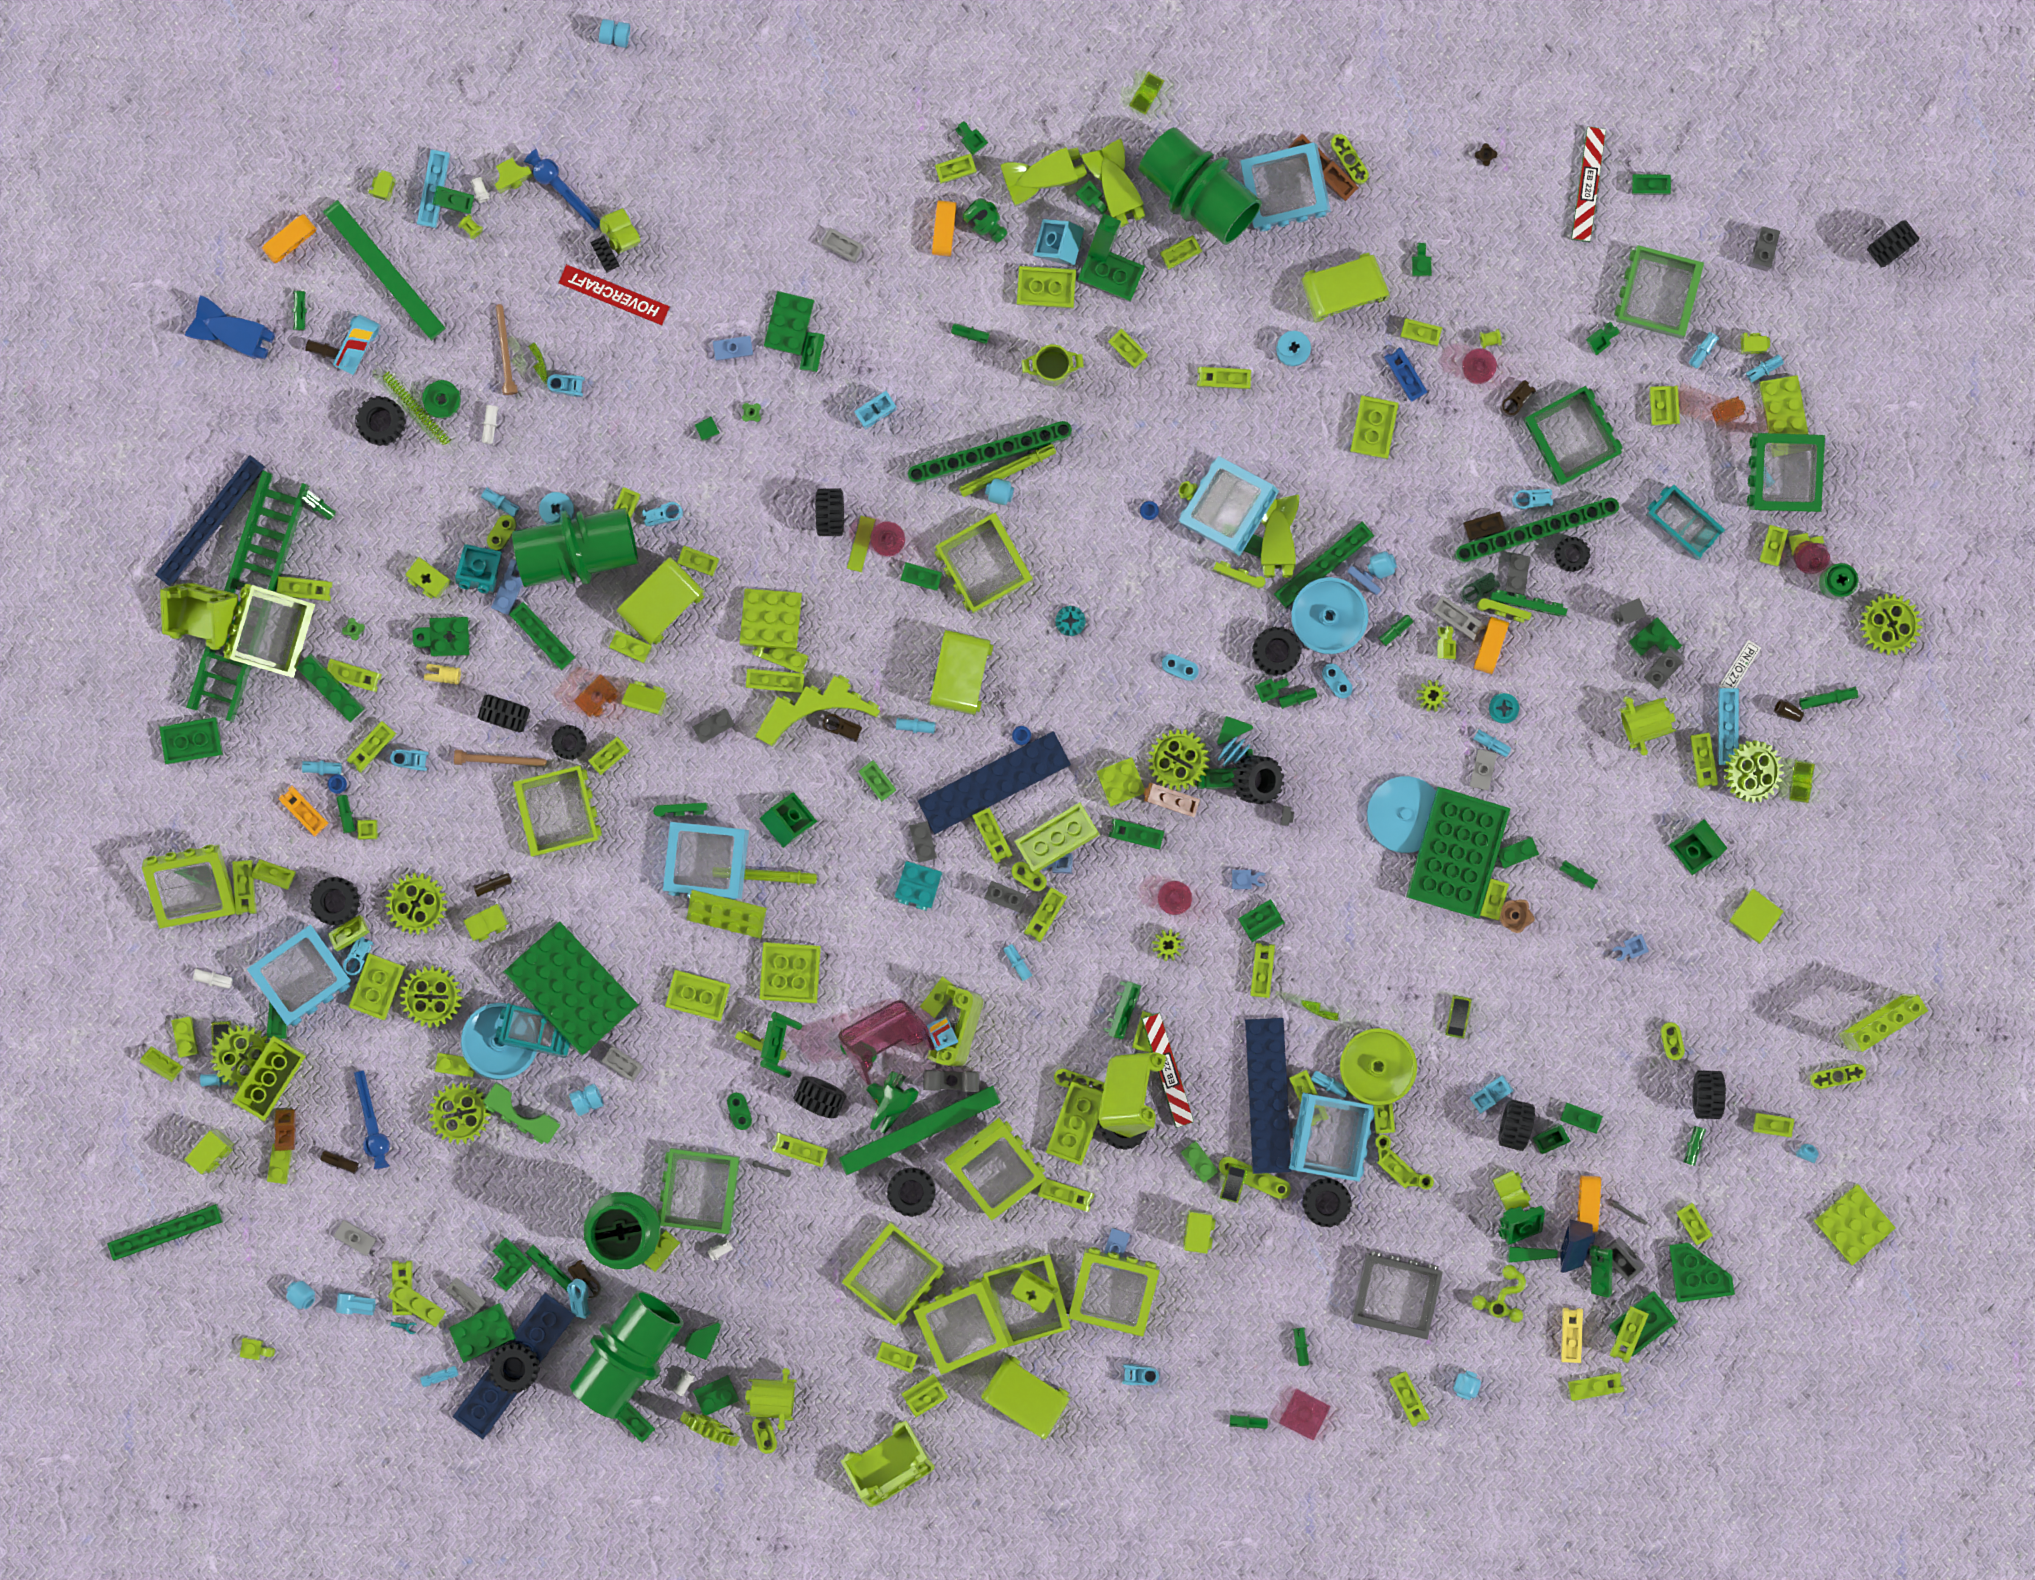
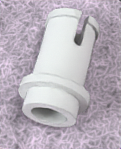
M482 177L470 181L476 194L475 199L479 203L488 201L490 193L486 191Z
M726 1239L717 1246L710 1247V1250L707 1252L713 1261H718L719 1257L733 1250L728 1239Z
M687 1370L680 1374L681 1378L673 1389L680 1396H684L691 1382L695 1381V1375Z

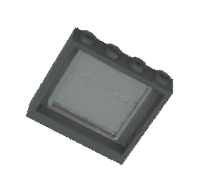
M1371 1251V1254L1366 1253L1351 1322L1428 1340L1443 1271L1438 1270L1439 1266L1427 1264V1267L1415 1260L1409 1259L1407 1263L1401 1261V1257L1393 1255L1385 1258L1382 1257L1380 1252Z

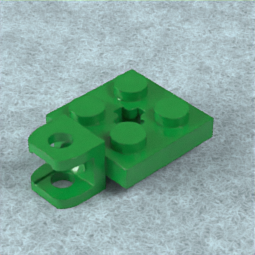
M468 617L429 618L430 627H420L412 631L413 646L417 648H430L431 657L470 655ZM448 631L455 635L452 642L444 639V635H447ZM423 635L424 639L422 641L417 640V636Z

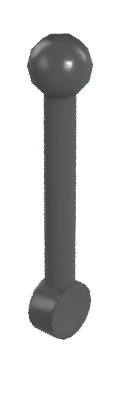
M757 1160L752 1163L754 1168L761 1167L784 1174L785 1177L791 1176L789 1169L781 1170L761 1164Z
M1618 1201L1612 1202L1613 1208H1618L1642 1224L1647 1225V1221L1619 1205Z

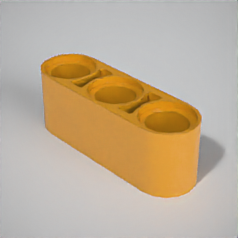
M937 201L932 255L951 257L957 202Z
M302 214L262 246V250L276 264L312 236L317 228L305 214Z
M1490 617L1473 669L1493 674L1509 622Z
M1581 1175L1577 1221L1592 1224L1593 1232H1598L1601 1177Z

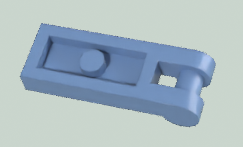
M511 559L506 574L491 606L492 609L506 615L511 613L523 585L520 575L519 577L513 576L514 570L519 572L517 562L514 559Z

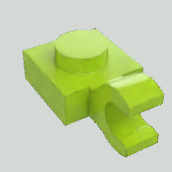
M1808 533L1788 537L1792 556L1812 552L1811 546L1824 543L1823 536L1809 538Z
M1446 626V632L1445 627H1438L1437 632L1441 639H1438L1437 659L1456 660V640H1452L1454 630L1451 626Z
M244 1337L239 1357L260 1360L261 1355L265 1357L274 1356L275 1348L263 1347L262 1340Z

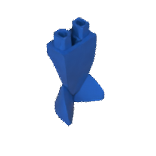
M200 295L196 318L188 327L185 336L197 340L219 339L247 357L265 360L269 350L260 346L263 340L272 343L275 333L257 322L227 317L223 310L213 301Z

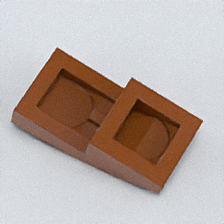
M295 1109L275 1110V1151L295 1150Z

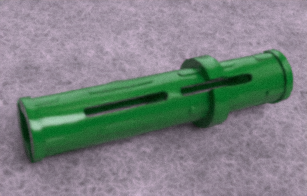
M1856 686L1839 690V688L1834 689V691L1799 698V705L1801 710L1831 703L1840 704L1842 701L1859 698L1858 690H1856Z
M533 1244L525 1254L538 1264V1268L541 1267L568 1292L567 1287L572 1280L549 1260L550 1257L548 1255L545 1256Z

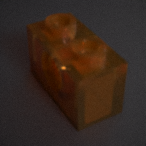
M1739 396L1717 403L1710 409L1716 426H1720L1742 417L1745 414L1746 407L1743 400H1740Z
M600 674L574 702L590 718L593 716L598 717L604 711L602 707L607 702L611 704L618 697L616 695L618 690ZM596 692L602 694V700L598 703H595L592 699L593 694Z

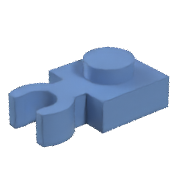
M1073 854L1065 855L1042 869V871L1052 868V872L1055 874H1072Z
M1232 870V889H1252V884L1263 887L1265 883H1259L1257 878L1265 876V873L1259 872L1251 875V870Z
M1642 934L1623 941L1625 947L1616 946L1612 949L1613 952L1620 950L1622 953L1620 957L1616 958V961H1622L1626 955L1633 959L1649 952Z

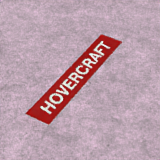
M567 264L559 280V284L659 325H663L670 308L666 304Z

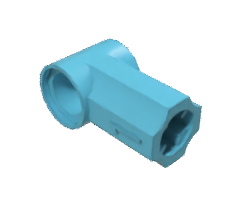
M339 1292L336 1312L341 1314L374 1315L376 1299Z

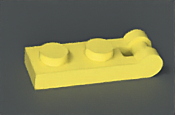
M1563 1307L1561 1362L1581 1363L1582 1308L1569 1310V1308ZM1569 1317L1576 1318V1323H1569Z

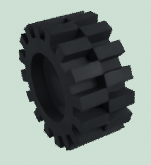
M604 235L590 242L606 273L620 266Z
M1568 537L1562 540L1555 549L1556 553L1554 555L1556 563L1560 565V568L1565 569L1567 572L1583 569L1591 557V550L1588 548L1587 542L1577 537ZM1570 547H1575L1579 550L1580 557L1575 562L1569 561L1565 556L1566 550Z
M565 725L559 727L554 732L555 734L551 738V745L553 751L559 757L566 760H574L585 752L587 738L580 728L573 725ZM567 735H572L576 738V746L571 750H566L562 746V740Z

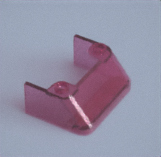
M903 1000L892 1002L846 1027L838 1034L840 1043L855 1071L867 1085L871 1084L867 1073L873 1067L871 1058L895 1044L904 1041L907 1045L914 1046L923 1041L931 1051L935 1049L926 1024Z

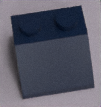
M1569 1220L1560 1249L1561 1273L1582 1267L1585 1259H1589V1245L1593 1244L1595 1240L1592 1224Z

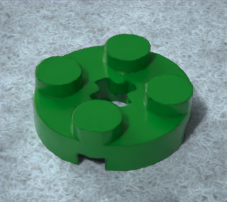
M438 380L425 388L422 402L424 408L431 416L438 419L451 418L460 408L461 394L451 382ZM444 394L447 401L440 405L437 397H441Z

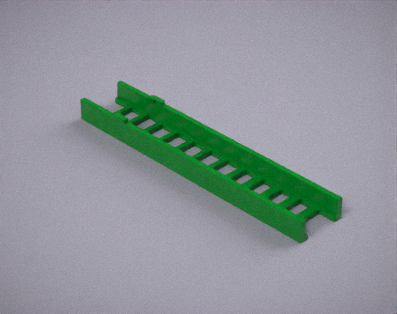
M262 471L224 591L235 594L237 586L245 587L246 583L239 581L243 568L271 576L267 590L276 592L278 576L281 577L305 503L301 499V494L305 490H309V485L302 483L297 498L270 490L269 487L273 474ZM266 497L295 505L292 515L289 516L264 508ZM260 515L288 523L286 534L257 526ZM257 533L282 541L280 552L251 544L254 534ZM248 552L276 559L274 571L245 562ZM264 599L262 608L249 606V610L260 614L256 627L246 623L243 626L245 629L254 631L250 645L242 642L238 643L239 647L248 649L247 655L254 657L256 655L272 605L271 601ZM206 646L186 708L197 711L202 695L230 703L226 721L234 723L252 666L217 655V650H212L209 646ZM211 658L242 667L236 681L207 672ZM208 677L235 685L236 689L233 698L229 699L204 691Z

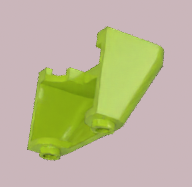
M1370 252L1360 255L1359 259L1316 272L1311 270L1305 272V276L1301 279L1315 323L1323 321L1329 315L1332 317L1337 313L1369 303L1373 304L1375 300L1380 303L1388 300L1390 297L1375 255H1370Z
M669 557L620 605L616 612L651 646L653 644L657 645L664 638V630L690 604L700 603L705 597L703 595L705 591Z
M182 583L160 589L162 634L168 635L172 639H179L185 634L207 639L206 646H209L212 650L221 649L226 644L236 607L238 606L237 594L196 583Z
M945 630L930 699V707L974 716L976 712H980L982 701L979 700L985 664L987 656L992 655L994 646L990 644L991 640Z
M948 984L946 994L952 998V1006L960 1008L954 1030L958 1043L938 1051L936 1049H929L927 1059L942 1065L960 1067L967 1061L983 1007V998L976 992Z
M1156 1052L1114 1056L1109 1060L1099 1113V1122L1103 1128L1129 1138L1154 1128L1155 1112L1152 1108L1144 1105L1149 1073L1150 1071L1158 1072L1164 1068L1165 1055Z
M1012 1355L1010 1358L1005 1356L981 1393V1399L1040 1438L1046 1440L1071 1399L1068 1396L1069 1392L1062 1387L1059 1389L1053 1388L1022 1368L1020 1365L1021 1361Z
M907 1421L895 1424L892 1436L863 1454L850 1452L844 1456V1459L840 1460L859 1497L868 1507H875L928 1475L935 1468Z

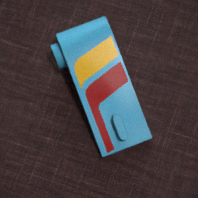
M361 314L352 318L349 325L351 328L333 363L334 366L352 375L355 374L370 341L376 338L381 326L379 323Z
M947 1017L925 1025L927 1029L923 1031L927 1041H932L937 1051L958 1043Z

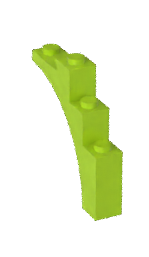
M839 675V677L833 676L823 695L820 694L821 690L811 685L810 688L806 686L795 706L792 705L793 701L785 696L782 699L777 697L755 737L773 747L779 737L792 724L812 713L833 708L852 709L878 718L881 711L876 703L870 700L866 703L861 700L862 696L854 691L850 694L848 692L851 688V685L848 684L849 679L842 675Z

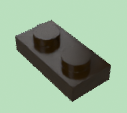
M1500 511L1463 522L1468 541L1506 530Z

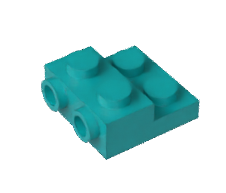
M464 544L455 576L456 584L464 590L472 587L483 594H487L489 591L493 592L498 577L502 552Z
M906 861L894 898H898L897 902L904 905H909V902L917 904L916 908L927 911V908L932 909L943 872Z

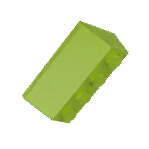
M273 1036L231 1102L265 1122L307 1053Z

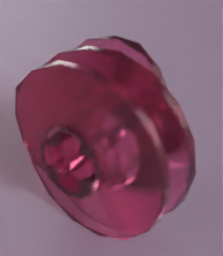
M1477 348L1471 350L1464 357L1462 363L1465 378L1474 384L1488 382L1494 376L1497 369L1495 357L1486 349ZM1481 362V366L1484 367V369L1481 368L1480 370H1477V366L1475 364Z
M882 522L873 529L871 544L878 554L886 557L895 556L901 552L905 545L904 531L894 522ZM889 534L890 537H893V540H891L890 544H887L886 541H883V538H885V535Z
M1811 541L1799 544L1793 556L1797 568L1806 574L1821 572L1829 565L1831 559L1826 546Z
M1170 881L1159 890L1158 903L1167 914L1180 915L1191 906L1192 893L1183 882ZM1172 893L1174 895L1175 893L1179 894L1178 898L1180 901L1178 903L1176 901L1174 903L1171 902L1172 898L1170 895Z

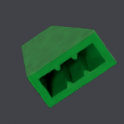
M1103 214L1091 243L1089 255L1106 261L1119 234L1120 220Z

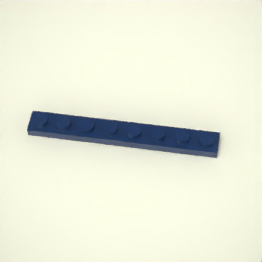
M248 456L155 576L170 587L174 585L261 475L262 471L265 470L266 467L253 456Z

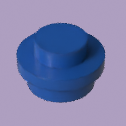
M1146 501L1141 505L1140 515L1145 520H1153L1158 516L1159 508L1155 502Z
M1025 726L1016 727L1012 733L1013 741L1018 745L1027 744L1031 739L1030 730Z
M333 775L328 780V788L331 792L340 794L346 790L347 780L342 775Z

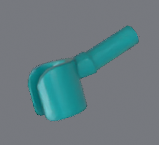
M391 1321L390 1326L406 1329L409 1334H415V1331L409 1330V1326H417L415 1322L403 1324Z

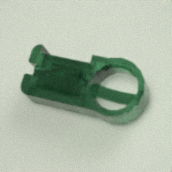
M1490 572L1473 583L1464 586L1460 592L1461 599L1467 604L1475 603L1486 593L1495 589V587L1497 589L1500 583L1495 580L1494 573ZM1468 587L1474 588L1473 591H1471V592L1467 593L1466 595H1464V592H1465V589H1466V588H1468ZM1477 593L1476 599H1474V600H1468V599H1467L1468 597H1470V596H1472L1473 594Z

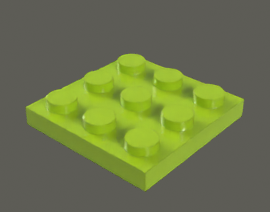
M745 589L740 646L797 650L802 593Z
M763 942L759 1000L817 1003L821 946Z
M1859 1184L1854 1185L1814 1220V1223L1852 1266L1896 1229Z

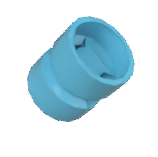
M603 19L600 27L599 43L611 45L614 42L617 47L626 48L630 36V23L618 22L616 25L614 20Z
M595 1083L584 1087L583 1092L577 1090L569 1094L578 1116L588 1113L590 1108L595 1110L604 1106L603 1099Z

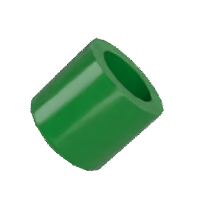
M1838 563L1823 570L1818 583L1823 595L1829 599L1837 600L1854 593L1858 587L1859 578L1852 566ZM1838 575L1846 578L1844 585L1837 583Z

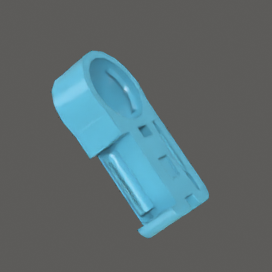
M1520 490L1513 495L1512 503L1515 508L1520 510L1547 506V504L1550 507L1553 505V499H1551L1552 490ZM1520 493L1528 496V498L1516 499ZM1528 502L1526 506L1518 505V503Z
M669 502L661 505L660 508L648 510V512L644 509L642 513L645 517V525L652 527L678 521L683 516V508L678 503ZM671 505H677L679 508L667 512L668 507ZM678 513H679V515H678L676 518H669V517H668L669 515H674V514H678Z
M364 937L356 940L343 963V969L347 974L357 976L362 972L366 962L364 959L366 960L372 948L371 945L374 946L372 941ZM355 959L353 966L348 972L346 969L347 962ZM358 962H360L359 970L353 973Z
M575 1279L567 1287L571 1310L576 1315L575 1317L585 1319L592 1313L589 1311L587 1301L589 1297L588 1286L583 1280ZM575 1287H578L579 1290L581 1291V1293H579V1292L575 1289Z

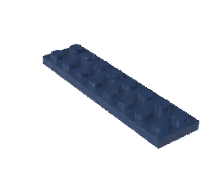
M1052 731L917 801L933 833L937 834L1071 766V763L1055 732Z
M1284 1018L1245 1019L1253 1174L1292 1172L1289 1169L1291 1151Z
M545 1292L514 1333L516 1339L507 1344L522 1343L525 1344V1347L529 1346L532 1348L531 1351L537 1354L536 1358L541 1363L576 1315ZM510 1357L504 1362V1371L508 1377L519 1379L525 1373V1365L521 1359ZM489 1368L452 1416L482 1440L518 1394L516 1392L512 1394L508 1393V1391L503 1392L499 1386L496 1387L494 1380L491 1381Z

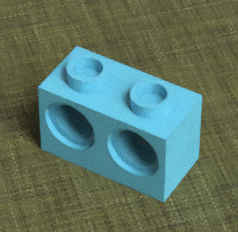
M885 391L855 410L854 413L866 430L896 411L897 406L888 392Z

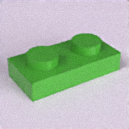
M874 760L858 771L881 802L897 791Z
M1194 1141L1181 1151V1154L1203 1183L1219 1172L1197 1141Z

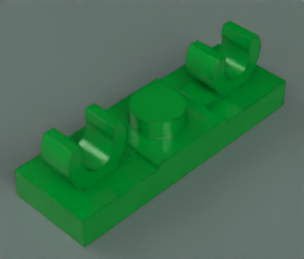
M1127 981V983L1120 982L1125 989L1124 992L1117 991L1116 994L1122 996V998L1116 1005L1114 1019L1107 1018V1021L1111 1022L1112 1026L1110 1029H1103L1109 1033V1036L1121 1040L1124 1038L1142 987L1130 981Z

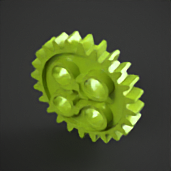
M1895 593L1890 598L1888 594H1884L1883 599L1877 596V603L1874 600H1870L1871 607L1867 605L1864 607L1867 613L1863 612L1860 614L1865 619L1859 621V623L1864 624V627L1860 628L1859 631H1865L1861 638H1868L1865 644L1872 643L1871 650L1879 648L1878 654L1885 650L1886 656L1890 655L1891 651L1894 656L1898 655V649L1901 653H1905L1904 647L1911 649L1910 642L1917 643L1914 637L1921 636L1917 630L1923 628L1917 625V622L1922 621V618L1916 617L1920 611H1913L1916 605L1909 606L1910 599L1903 601V595L1896 599ZM1893 607L1899 609L1898 617L1892 615L1891 610ZM1875 615L1881 616L1882 623L1880 625L1874 622ZM1894 622V625L1888 628L1887 624ZM1901 624L1907 627L1906 634L1900 632L1899 627ZM1884 632L1890 635L1889 642L1883 641L1882 634Z
M1177 729L1176 734L1169 730V736L1162 733V740L1156 738L1158 745L1152 744L1151 746L1155 750L1154 752H1148L1153 758L1147 761L1153 763L1148 768L1149 770H1155L1151 776L1158 777L1157 783L1163 781V787L1166 788L1169 785V789L1174 790L1176 786L1177 791H1181L1182 786L1185 790H1188L1189 784L1196 787L1195 780L1202 782L1199 776H1206L1203 769H1209V766L1205 765V762L1210 761L1209 758L1205 757L1209 751L1203 750L1206 744L1200 743L1202 738H1195V733L1192 732L1188 736L1189 732L1186 729L1183 733H1181L1180 729ZM1178 742L1179 749L1176 752H1172V745ZM1167 751L1173 754L1174 756L1182 759L1183 761L1191 764L1193 766V769H1190L1185 765L1177 762L1176 760L1168 757L1164 754V752ZM1194 751L1195 758L1189 761L1188 754ZM1169 759V767L1163 769V761ZM1185 768L1186 775L1179 778L1178 773L1180 769Z
M1753 740V742L1746 741V745L1739 744L1740 750L1734 748L1735 755L1729 754L1728 756L1731 761L1725 762L1729 768L1724 769L1725 772H1728L1724 779L1730 781L1726 786L1732 787L1730 793L1736 794L1735 797L1742 798V801L1755 803V801L1762 802V798L1768 800V794L1774 795L1773 788L1779 789V786L1776 784L1777 782H1782L1779 775L1784 774V772L1779 771V768L1784 766L1778 763L1781 757L1775 756L1778 751L1773 750L1772 745H1766V742L1761 741L1759 743L1756 740ZM1762 756V762L1760 764L1759 759ZM1745 761V767L1742 768V763ZM1748 779V785L1746 787L1745 782Z
M413 873L411 878L409 874H406L405 881L402 878H398L400 884L393 883L395 890H388L392 896L385 898L390 901V904H386L385 907L391 908V910L386 914L393 915L390 922L397 921L396 928L401 925L403 926L402 932L409 929V934L412 935L414 930H416L417 935H420L421 930H423L427 934L428 927L435 930L434 923L441 925L438 919L445 918L442 911H448V909L443 907V904H447L448 901L443 900V897L447 893L440 892L444 887L436 886L438 880L431 882L432 876H428L425 879V874L421 873L418 878L417 873ZM410 886H415L417 889V894L413 897L408 894ZM424 888L425 892L419 900V904H421V906L416 907L413 912L412 918L408 919L409 915L415 907L413 901H417L419 899L421 891ZM428 894L434 897V902L431 905L425 902V897ZM402 903H406L409 908L405 914H402L399 910ZM420 911L426 915L423 922H419L416 917Z
M432 965L429 971L427 966H424L423 972L420 969H416L417 975L409 974L412 980H404L408 985L407 987H401L405 990V994H400V996L404 997L405 1000L400 1004H406L407 1007L403 1012H410L408 1018L415 1017L413 1023H417L420 1020L422 1027L426 1022H428L429 1028H432L433 1023H435L436 1027H440V1021L446 1025V1018L453 1020L454 1018L451 1014L459 1013L455 1008L462 1007L458 1000L463 999V997L458 996V993L463 991V989H457L456 986L460 982H453L456 976L452 975L449 977V970L442 973V967H439L436 971L435 966ZM421 981L427 984V989L424 992L418 989V984ZM440 982L446 985V990L443 993L437 990V985ZM432 991L433 995H447L449 998L432 999L431 1002L430 998H415V994L428 995ZM420 1000L426 1003L424 1011H420L417 1008V1003ZM439 1001L445 1004L443 1012H439L436 1009V1004Z
M236 1025L235 1031L229 1027L228 1034L221 1032L223 1038L216 1037V1040L219 1042L218 1045L212 1044L216 1051L210 1052L211 1055L215 1056L210 1062L216 1063L212 1069L214 1071L219 1070L216 1076H223L222 1081L224 1083L229 1080L230 1086H233L236 1082L238 1088L241 1087V1084L245 1081L269 1043L264 1042L267 1039L266 1035L260 1037L262 1031L258 1030L254 1033L255 1027H251L248 1031L247 1025H243L242 1030ZM243 1038V1039H244V1044H243V1046L240 1047V1048H237V1047H236V1041H237V1039ZM254 1049H258L260 1052L259 1056L253 1059L251 1053ZM239 1053L244 1054V1060L240 1059V1057L238 1056ZM227 1054H232V1061L226 1064L224 1057ZM236 1064L235 1069L232 1071V1066ZM242 1065L248 1066L246 1074H240V1067Z
M460 1082L457 1088L452 1083V1089L445 1085L444 1093L438 1090L440 1096H433L436 1102L429 1103L433 1110L428 1111L429 1114H433V1117L428 1119V1121H434L435 1123L431 1126V1129L438 1128L435 1134L442 1133L441 1140L449 1137V1143L455 1139L457 1145H459L460 1140L467 1144V1138H470L473 1142V1135L481 1137L479 1130L486 1131L483 1124H489L485 1117L491 1116V1114L486 1113L487 1109L484 1107V1099H481L483 1092L477 1094V1087L470 1090L469 1083L466 1088H463L462 1082ZM466 1096L472 1099V1105L468 1108H465L461 1103L462 1099ZM447 1100L453 1103V1109L449 1112L444 1111L442 1108L443 1103ZM457 1108H460L461 1111L476 1109V1112L463 1114L462 1119H459L458 1116L442 1118L443 1115L457 1112ZM473 1115L476 1118L474 1126L466 1124L467 1116ZM451 1119L457 1122V1128L453 1131L448 1130L446 1127L447 1122Z
M686 1410L681 1415L680 1421L686 1424L690 1430L713 1442H722L725 1445L728 1444L735 1447L740 1440V1436L734 1433L730 1427L707 1415H698L695 1412L692 1413Z

